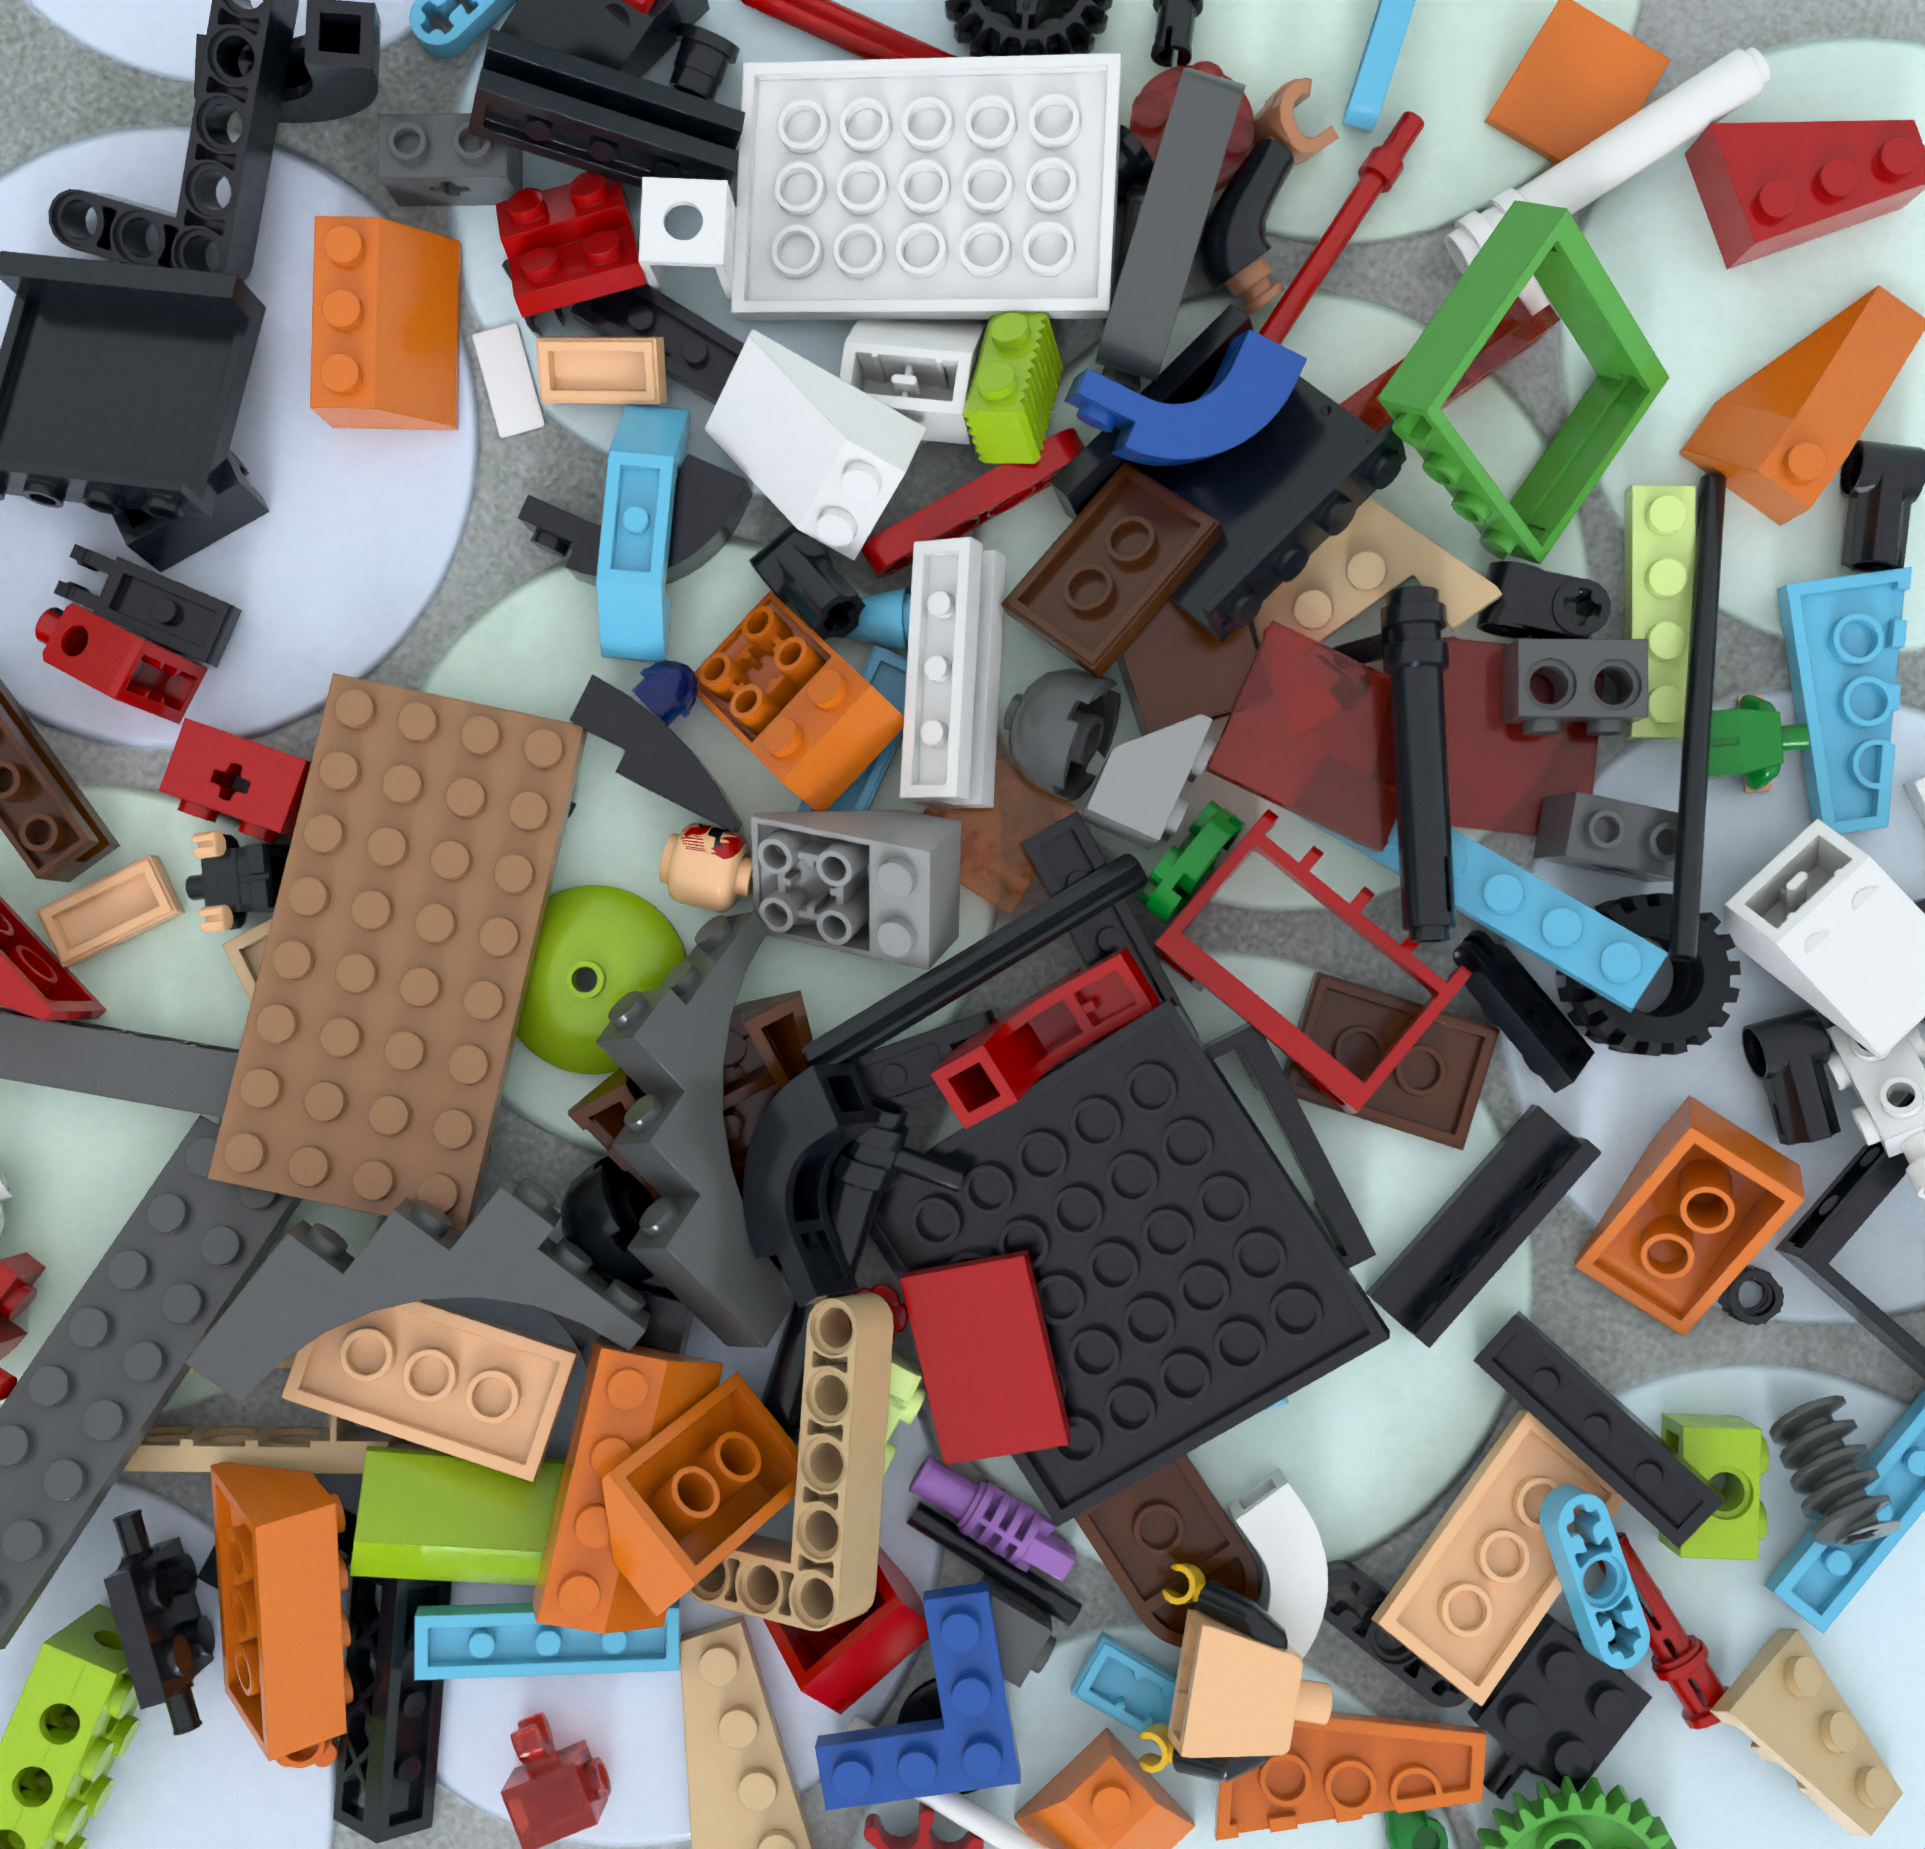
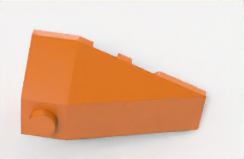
M1878 285L1716 401L1679 451V454L1707 474L1716 473L1725 476L1726 488L1778 525L1785 524L1813 506L1844 463L1925 331V318Z

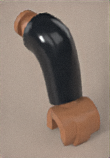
M1310 78L1294 79L1283 84L1266 100L1265 105L1255 115L1251 127L1254 147L1228 183L1203 228L1199 252L1202 269L1213 289L1224 283L1233 298L1241 295L1246 302V305L1241 310L1248 316L1285 290L1280 281L1273 285L1267 275L1273 270L1263 256L1264 253L1272 248L1267 240L1266 221L1293 166L1309 160L1339 138L1332 125L1315 137H1306L1300 132L1295 122L1293 108L1310 97L1312 79Z

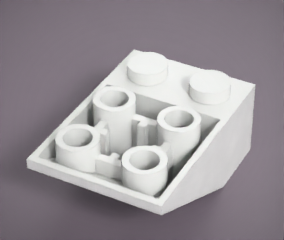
M1818 818L1724 904L1725 934L1731 935L1735 946L1879 1059L1925 1017V914L1868 854Z

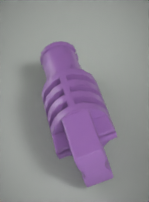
M930 1453L919 1466L908 1490L912 1493H917L956 1518L955 1525L959 1527V1532L971 1537L978 1544L984 1545L991 1552L1000 1555L1007 1562L1025 1572L1033 1565L1060 1581L1064 1580L1075 1563L1076 1551L1072 1545L1053 1533L1056 1527L1053 1520L1036 1509H1032L1026 1503L1016 1499L989 1480L985 1482L979 1480L976 1484L936 1460L935 1456Z

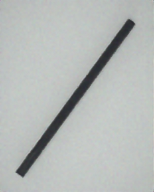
M1716 473L1702 476L1699 484L1668 955L1670 960L1682 963L1697 960L1726 494V477Z

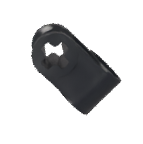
M1512 561L1492 562L1489 564L1486 579L1498 587L1502 597L1479 612L1477 628L1491 635L1515 639H1587L1607 623L1611 613V601L1607 591L1599 583L1590 579L1544 571L1541 568L1525 563ZM1569 602L1576 603V614L1585 617L1578 625L1572 623V612L1563 610Z

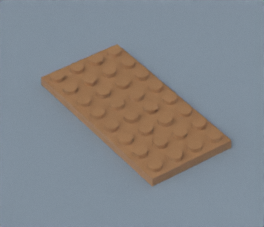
M333 673L207 1179L389 1217L406 1197L416 1205L420 1200L431 1203L449 1217L452 1221L450 1230L464 1233L473 1221L588 733L587 729L564 721Z

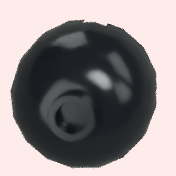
M606 1155L577 1176L571 1182L564 1195L561 1205L563 1239L570 1241L583 1250L593 1261L590 1269L608 1283H612L614 1279L621 1280L624 1283H639L654 1277L627 1249L640 1229L639 1222L643 1213L654 1203L651 1200V1194L628 1171L624 1172Z

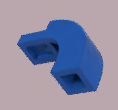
M1249 329L1232 339L1213 382L1195 401L1183 404L1157 402L1087 368L1074 378L1064 402L1079 408L1076 417L1093 428L1104 432H1112L1114 426L1121 429L1111 452L1113 455L1132 462L1154 466L1190 464L1231 449L1251 438L1265 427L1289 398L1307 358Z

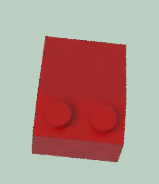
M0 896V1005L43 1021L98 1019L107 1009L68 968L62 967L58 957Z

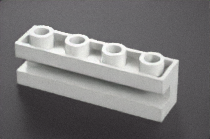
M972 537L914 542L899 798L936 809L994 807L1004 609L1001 603L1005 598L1007 556L996 550L982 551L983 543Z

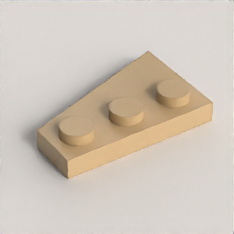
M1798 1629L1777 1630L1710 1710L1725 1725H1736L1752 1739L1751 1748L1767 1762H1778L1794 1776L1797 1781V1788L1850 1835L1872 1836L1903 1794Z

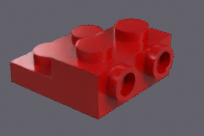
M587 171L578 175L568 184L543 191L537 188H524L508 200L495 203L500 239L509 260L513 295L522 318L647 284L644 272L638 261L639 245L635 226L621 181Z

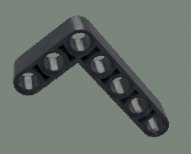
M212 0L177 214L112 194L68 189L60 192L52 200L48 211L49 225L55 237L62 244L72 249L119 263L212 272L205 261V252L207 246L213 241L220 253V262L214 272L236 274L244 281L249 276L254 261L299 0H263L256 8H253L250 0ZM250 44L254 53V64L251 71L243 76L238 66V58L241 50ZM237 111L242 119L243 130L240 137L233 143L227 133V123L230 116ZM225 176L231 187V197L229 203L222 208L216 197V188L218 182ZM91 207L97 215V228L93 235L89 233L86 226V215ZM151 224L156 228L159 238L157 249L153 254L148 250L145 237L147 229Z

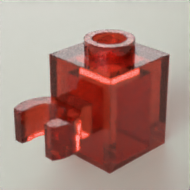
M543 1711L518 1721L519 1730L512 1732L510 1737L516 1755L524 1765L513 1769L500 1793L522 1849H538L597 1825L607 1804L608 1796L611 1794L610 1779L603 1761L599 1757L592 1758L585 1740L556 1751L552 1732Z

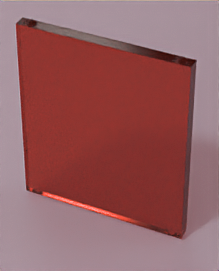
M1273 620L1263 631L1264 637L1216 748L1209 758L1206 771L1376 853H1380L1389 842L1388 837L1397 818L1390 677Z
M1455 636L1443 637L1441 640L1447 642L1449 647V668L1443 672L1451 827L1537 836L1544 796L1575 791L1593 795L1598 736L1586 735V725H1562L1561 734L1536 736L1522 734V724H1502V648L1509 644L1458 639ZM1533 673L1530 679L1532 695L1539 702L1550 704L1554 697V688L1551 681L1542 674ZM1598 674L1595 679L1594 688L1597 696L1602 700L1604 675Z

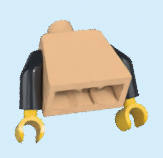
M1188 1563L1171 1565V1569L1180 1571L1187 1576L1190 1585L1185 1596L1169 1588L1163 1589L1162 1593L1165 1600L1175 1605L1197 1602L1199 1611L1189 1609L1187 1611L1169 1726L1163 1723H1154L1138 1735L1141 1739L1155 1741L1161 1748L1162 1756L1146 1753L1138 1761L1141 1768L1148 1773H1156L1169 1763H1173L1174 1769L1177 1772L1222 1783L1228 1782L1265 1765L1269 1756L1287 1754L1291 1745L1294 1720L1325 1725L1330 1718L1332 1710V1689L1329 1683L1301 1679L1303 1669L1302 1657L1288 1644L1285 1629L1253 1599L1215 1581L1206 1583L1203 1573L1195 1565Z

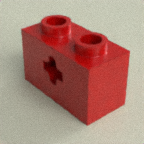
M185 718L159 791L181 798L177 808L181 812L215 823L219 812L241 819L237 831L267 842L276 843L279 833L293 836L311 762ZM236 776L251 782L247 794L233 788Z

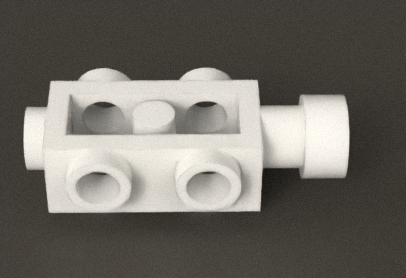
M1837 1025L1826 1029L1833 1049L1830 1052V1058L1826 1065L1839 1090L1850 1086L1853 1087L1862 1106L1851 1110V1113L1866 1144L1870 1146L1881 1142L1889 1158L1904 1153L1910 1164L1906 1168V1174L1918 1197L1925 1198V1068L1920 1060L1925 1057V1042L1919 1030L1915 1026L1879 1059L1870 1051L1864 1050V1046ZM1905 1092L1911 1093L1915 1097L1914 1101L1906 1107H1896L1889 1103V1101L1900 1100L1905 1095Z

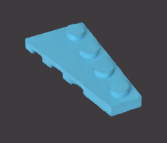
M1912 567L1791 583L1777 589L1797 724L1807 723L1809 749L1801 750L1812 823L1818 818L1839 834L1888 827L1896 745L1891 743L1893 712L1899 710L1901 685L1896 684L1899 649L1905 647L1907 620H1902L1904 591L1909 590L1911 585Z

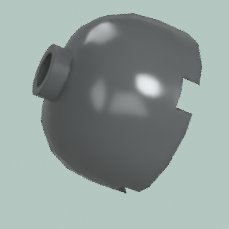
M1075 668L1047 672L1036 679L1027 688L1024 695L1018 693L1012 698L1005 713L1004 728L1010 731L1009 748L1013 763L1031 784L1049 794L1070 802L1079 799L1087 791L1096 777L1085 772L1089 762L1096 751L1106 758L1118 723L1121 704L1120 693L1110 690L1117 685L1115 680L1105 676L1096 678L1085 670Z

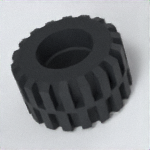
M1654 893L1620 897L1618 900L1606 901L1595 906L1598 913L1636 935L1654 940L1669 955L1673 894ZM1712 912L1700 913L1697 960L1689 963L1671 960L1673 967L1671 991L1666 1000L1649 1013H1643L1635 1007L1630 1013L1556 969V975H1566L1567 987L1557 988L1560 1001L1571 1002L1574 1009L1567 1016L1574 1026H1585L1588 1030L1584 1036L1594 1043L1609 1045V1050L1650 1056H1660V1054L1677 1055L1688 1052L1687 1045L1701 1046L1712 1038L1708 1031L1709 1027L1724 1026L1730 1017L1728 1013L1722 1010L1724 1003H1737L1740 989L1730 987V975H1741L1740 961H1729L1726 951L1736 947L1730 934L1717 935L1714 930L1721 921Z

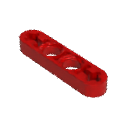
M1075 428L1066 429L1042 442L1044 449L1039 452L1041 459L1036 463L1001 464L872 537L863 545L861 552L875 577L878 579L884 578L913 563L914 542L959 538L1052 486L1050 482L1085 448Z

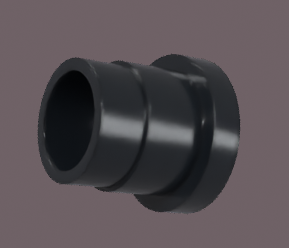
M681 23L676 36L681 44L673 64L674 69L669 85L676 90L714 101L728 64L736 63L740 49L731 41L714 32L692 24Z

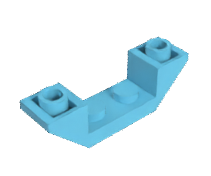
M626 404L610 446L596 576L600 648L603 658L666 664L672 600L665 592L676 475H679L687 455L691 414L689 410Z

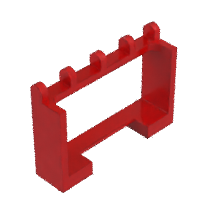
M1268 809L1155 942L1153 951L1157 957L1201 992L1205 987L1303 1068L1300 1075L1346 1113L1351 1115L1360 1111L1469 979L1472 972L1463 965H1460L1449 975L1447 981L1443 980L1412 955V952L1420 943L1409 942L1408 935L1399 944L1360 913L1375 895L1372 891L1364 886L1349 904L1310 872L1324 854L1314 845L1302 860L1297 862L1265 836L1274 827L1279 817ZM1252 851L1266 858L1419 982L1431 994L1427 1002L1362 1080L1351 1073L1184 935V932Z

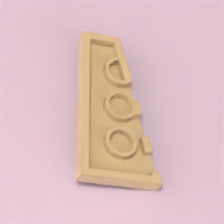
M741 1615L683 1634L679 1646L691 1848L816 1849L744 1616Z

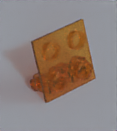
M996 757L993 808L936 809L929 807V809H925L923 814L961 821L960 884L1011 915L1036 876L1019 842L1077 812L1078 808L1064 799L1049 794L1031 784L1020 771Z

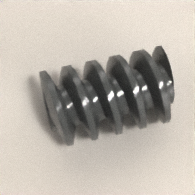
M1839 1395L1819 1398L1796 1407L1777 1420L1771 1426L1769 1434L1775 1444L1786 1446L1779 1456L1783 1466L1787 1469L1798 1470L1790 1480L1795 1493L1809 1495L1800 1506L1806 1518L1821 1520L1811 1531L1816 1543L1848 1546L1887 1536L1896 1531L1901 1526L1900 1520L1879 1521L1876 1516L1878 1512L1892 1502L1888 1495H1867L1865 1488L1879 1479L1880 1476L1877 1469H1855L1854 1463L1869 1453L1865 1444H1844L1843 1438L1858 1427L1854 1419H1833L1832 1414L1847 1404L1844 1396Z

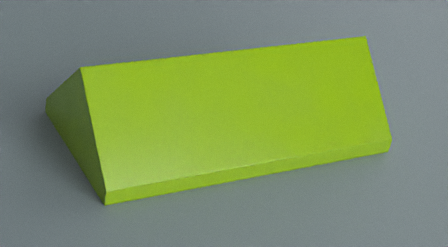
M367 1446L350 1576L536 1586L566 1459L544 1458L538 1477L534 1482L438 1450Z

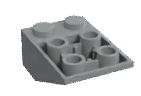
M904 810L754 813L751 816L753 911L769 928L767 935L929 970L959 937L961 821Z

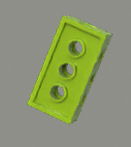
M99 1603L43 1642L1 1739L0 1849H87L89 1839L81 1835L89 1817L94 1818L97 1816L111 1793L114 1779L107 1775L115 1756L120 1758L126 1752L138 1730L140 1719L133 1717L138 1705V1699L113 1611Z

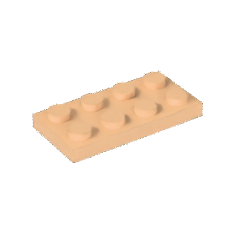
M425 1299L370 1312L325 1332L297 1351L281 1398L534 1482L542 1467L580 1350Z
M1520 1409L1371 1618V1620L1481 1707L1563 1590L1540 1525V1508L1547 1494L1558 1486L1574 1485L1599 1497L1605 1503L1611 1519L1625 1500L1529 1411ZM1576 1506L1573 1509L1574 1517L1582 1512L1581 1508ZM1574 1521L1567 1525L1568 1529L1578 1533ZM1583 1538L1584 1543L1590 1542Z

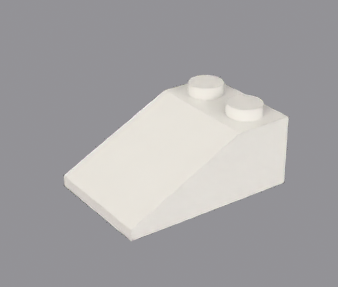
M752 329L704 430L798 530L846 557L855 560L905 475L926 427Z

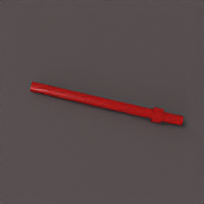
M1410 111L1404 112L1383 145L1372 148L1358 170L1359 181L1258 334L1280 345L1282 344L1380 193L1389 192L1404 169L1402 160L1424 128V121L1420 116Z

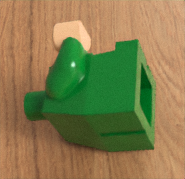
M1763 695L1737 696V709L1712 711L1708 779L1743 775L1745 794L1769 792L1771 790V781L1778 776L1781 765L1784 763L1783 751L1809 749L1808 725L1805 723L1781 726L1780 712L1776 711L1772 703L1764 700Z

